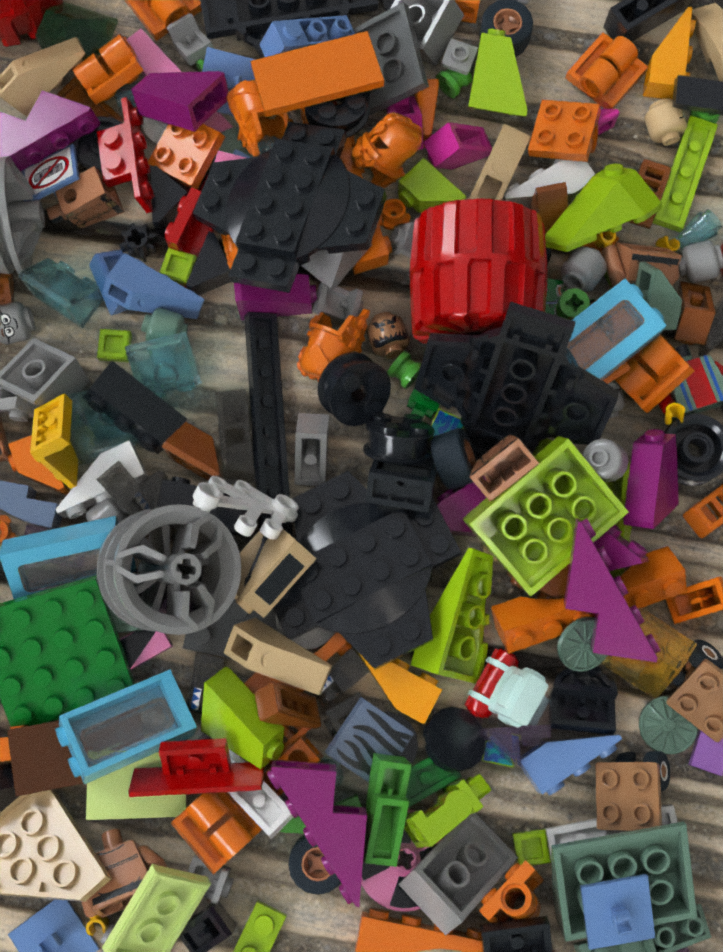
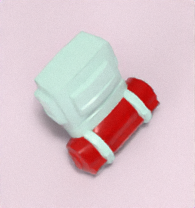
M495 648L491 657H487V664L474 688L469 690V697L464 705L471 715L479 718H489L494 713L498 714L499 720L517 728L522 725L528 726V724L536 726L549 703V699L544 696L549 687L545 682V677L527 667L523 670L517 668L519 661L513 653L508 654L506 649Z

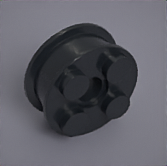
M370 91L305 107V116L308 124L343 129L346 131L347 138L357 134L369 119ZM341 101L343 103L340 105H334L332 102Z
M358 352L345 353L332 360L322 372L318 382V398L323 408L333 414L341 423L348 426L363 425L373 418L374 413L383 412L390 396V378L387 372L368 356Z
M378 412L374 413L373 418L366 422V429L370 434L369 442L363 446V452L368 457L395 465H419L430 461L432 453L428 449L429 438L434 436L435 430L431 425L423 422L420 415L405 414L403 417Z
M690 414L684 416L683 423H680L678 419L664 431L665 434L676 435L679 484L685 486L703 485L723 472V425L707 415ZM689 444H695L699 447L700 457L693 456L689 452Z

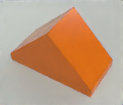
M716 577L686 587L687 592L666 599L674 624L723 610L722 577Z

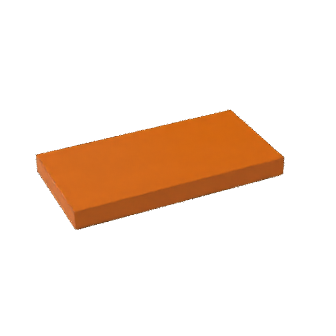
M368 31L250 61L266 117L384 87V78Z

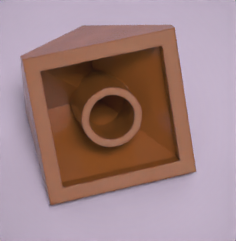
M185 422L163 443V450L177 464L209 481L211 476H218L225 480L217 446L212 436Z

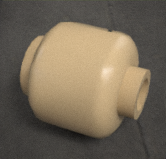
M666 98L654 102L645 114V124L650 139L655 143H663L664 146L673 145L681 139L680 136L687 128L683 109L673 107L671 99Z

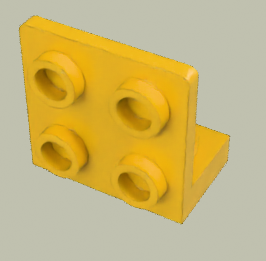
M64 393L34 409L30 454L38 463H42L50 470L57 480L62 481L72 489L77 486L79 444L70 436L73 401Z

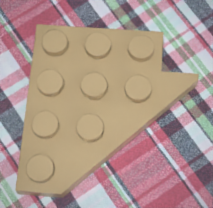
M54 789L19 796L0 812V895L86 902L112 879Z

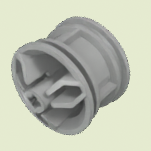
M9 156L0 158V273L13 274L16 269L20 276L30 274L32 254L40 238L42 228L45 227V218L40 200L24 201L33 199L35 193L25 176L15 166L12 158Z
M167 505L156 509L143 510L126 517L110 531L104 540L97 561L98 586L109 609L119 619L135 628L166 634H189L202 630L216 622L232 604L241 579L240 553L228 528L211 513L190 505ZM170 527L177 529L171 554ZM148 533H149V542H148V540L145 538V536H146ZM133 556L141 560L138 566V573H131ZM201 567H203V575H202V580H201V582H200V581H198V578H199L200 575H201V570H202ZM167 584V613H160L159 609Z

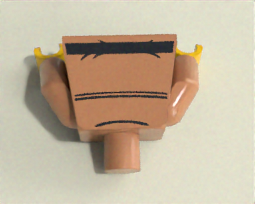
M608 231L604 232L605 238L603 237V232L597 234V240L593 241L597 247L603 248L601 252L607 264V273L612 288L625 278L630 284L636 285L639 263L643 261L661 270L672 286L679 279L678 265L682 255L674 252L680 247V242L675 238L669 240V237L666 235L659 238L655 246L617 242L615 246L612 245V242L616 239V233Z
M111 829L101 835L104 850L96 853L112 879L86 902H81L85 916L90 918L86 925V932L90 936H93L96 932L94 922L102 926L103 933L107 931L110 925L107 916L126 908L152 864L168 867L164 859L146 845L140 846L134 840L123 842L120 829Z

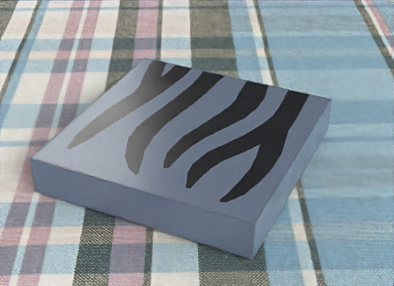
M360 697L325 750V753L369 782L373 754L400 756L414 733Z

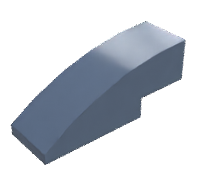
M0 481V509L21 521L47 530L60 528L62 516L57 514L56 508L59 506L57 503L35 500L37 491L28 485Z

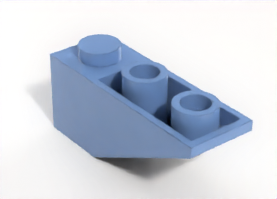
M347 15L272 21L259 45L264 56L268 57L353 35L355 32Z
M126 253L123 254L106 276L102 295L128 310L153 313L157 308H164L182 314L184 318L191 319L199 317L205 300L194 291L181 286L168 276L155 271L141 260L135 259Z
M614 734L542 741L517 758L516 761L538 793L543 795L547 792L548 795H552L565 786L563 780L571 774L577 777L590 769L591 765L589 762L594 758L600 756L603 759L616 751L618 748L615 744L622 740L620 735Z

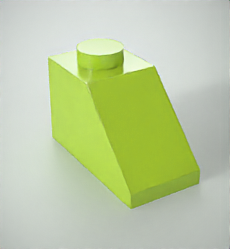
M424 157L398 182L399 199L406 207H413L418 213L448 201L466 200V196Z

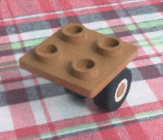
M697 639L686 649L688 662L685 666L676 661L672 667L670 678L678 688L668 697L666 703L712 740L719 742L723 739V671L721 670L723 668V657L714 646L704 640Z
M633 751L618 754L615 762L596 763L597 828L599 830L633 831L662 825L661 791L666 790L670 782V765L664 752L649 751L645 754L643 761H636V753Z

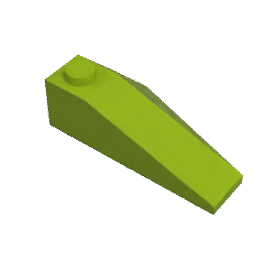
M616 163L609 164L592 176L546 233V247L564 252L571 251L596 241L597 234L601 232L611 231L616 233L622 230V224L633 220L634 223L638 224L647 220L662 209V202L635 169L624 168L623 165Z
M468 548L430 614L434 641L414 650L411 666L437 675L476 684L483 671L488 651V643L483 642L484 626L489 625L490 614L485 613L486 598L491 594L493 555Z

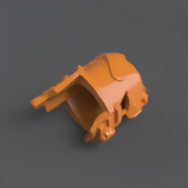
M255 80L241 81L227 94L229 109L240 128L237 139L242 142L243 148L245 147L253 157L260 155L259 142H266L273 138L282 139L288 122H293L287 112L277 114L274 119L265 118L266 115Z
M391 112L380 120L369 133L365 132L363 136L357 139L356 145L351 151V160L358 169L370 168L374 175L371 183L385 188L391 183L396 182L400 177L405 176L402 165L415 155L421 147L423 141L422 128L413 123L410 118Z
M363 309L359 316L349 315L338 331L332 329L330 317L323 312L315 315L309 323L311 331L308 330L307 337H309L308 346H304L298 355L297 368L300 370L301 375L304 377L308 376L313 380L316 379L319 382L326 366L336 357L354 351L361 353L362 342L365 341L364 335L367 329L366 319L369 317L370 310Z

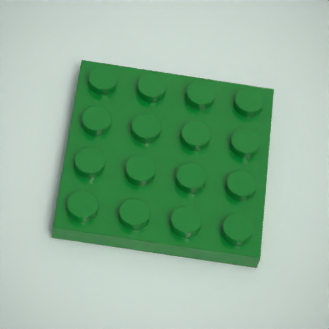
M97 575L0 603V700L11 727L20 725L31 726L57 720L64 713L135 684L109 607L101 595Z

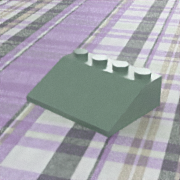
M684 821L551 845L552 892L556 921L565 942L587 938L580 885L647 874L654 925L697 918L687 825Z

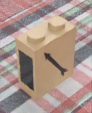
M282 529L276 540L265 537L259 531L240 552L241 579L234 598L235 602L248 614H251L254 610L264 618L317 558L284 529Z

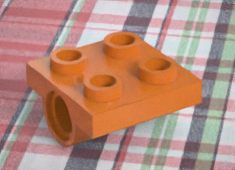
M124 0L156 41L168 34L167 26L188 13L195 16L202 11L199 0Z
M602 32L569 69L565 79L600 104L604 109H614L646 73L648 66L637 58L638 50L629 39L617 36L613 40Z
M118 34L99 48V56L93 53L72 68L77 79L86 89L88 96L95 105L111 99L118 89L125 84L134 82L140 73L144 71L133 46L122 34Z
M542 100L528 146L529 157L588 162L589 154L594 153L597 146L598 121L601 114L600 104Z
M168 124L148 160L149 165L157 166L170 178L186 187L198 189L225 136L204 124L195 132Z
M660 334L627 361L630 371L618 377L615 381L648 414L695 370Z
M227 792L202 793L171 822V825L212 874L216 873L262 830Z
M526 860L521 865L516 863L506 873L505 879L507 881L498 890L493 888L485 895L481 901L484 906L479 910L491 923L505 922L510 917L514 920L538 917L541 905L534 891L544 879ZM520 896H525L524 905L519 909H514L516 899Z

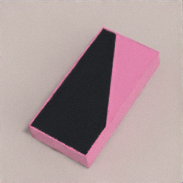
M136 631L120 639L131 671L173 647L167 634L157 631Z

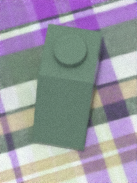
M645 261L640 262L636 286L643 293V299L649 306L658 309L663 315L664 323L667 325L664 330H676L678 319L682 313V299L661 270ZM633 315L634 324L640 327L642 324Z

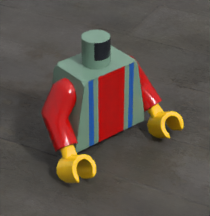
M687 344L674 349L695 371L658 404L665 414L664 422L666 425H670L671 422L678 419L680 423H683L684 416L698 414L723 406V366L719 362L713 361L710 355L693 359Z

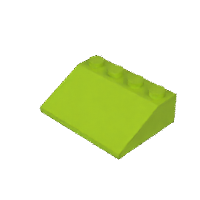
M560 436L534 456L539 462L538 465L491 502L487 498L462 519L530 597L570 564L576 518H580L581 521L586 518L588 519L596 533V536L591 538L594 543L629 513L569 438Z

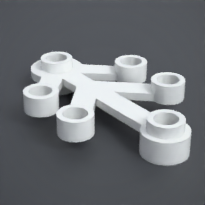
M211 476L208 483H199L193 493V505L202 511L210 512L212 509H216L217 506L246 510L245 515H240L237 519L234 529L247 537L251 536L256 529V521L261 513H267L272 516L271 519H265L260 528V532L272 540H276L283 529L282 523L287 521L294 522L298 517L297 510L299 506L293 499L282 494H278L275 499H272L243 480H237L234 486L218 476ZM226 493L231 497L223 496V494Z

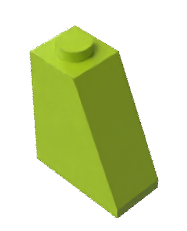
M488 29V33H481L468 108L526 117L528 110L511 37H505L506 31Z
M225 666L204 682L201 732L212 739L226 738L228 749L259 769L264 768L271 760H277L284 749V727L259 720L255 695L237 675Z

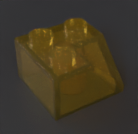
M641 608L638 610L645 622L639 626L645 636L650 633L653 635L661 650L656 653L657 662L608 655L601 664L655 699L681 672L697 643Z

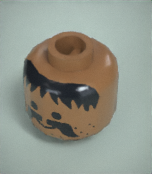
M391 312L379 313L371 319L367 326L366 334L375 355L394 359L409 345L410 337L404 321L396 314Z

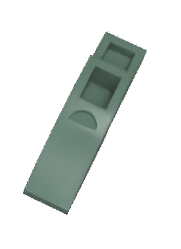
M697 903V918L654 925L655 938L592 950H589L586 939L575 943L574 948L576 952H674L709 939L711 934L702 906Z

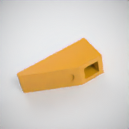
M688 7L653 53L645 73L644 97L673 100L675 78L678 75L690 77V72H686V66L690 63L693 46H689V38L693 36L696 23L695 20L691 19L693 7Z
M359 654L394 709L421 724H425L442 692V689L436 687L438 680L421 672L419 677L408 671L410 665L400 659H396L375 670Z

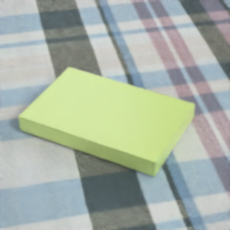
M88 751L87 758L91 762H96L114 753L123 752ZM159 752L87 783L86 820L177 817L186 809V794L129 797L128 791L135 768L162 767Z
M152 864L102 946L103 951L170 952L209 889L211 882L208 877Z

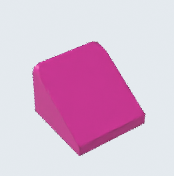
M601 109L598 121V135L614 127L620 113L618 109Z

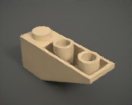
M74 37L13 60L0 74V98L28 117L41 91L50 93L52 89L58 88L64 76L82 61L85 51L79 39Z
M257 618L235 624L223 652L251 671L317 695L322 693L332 669V665Z

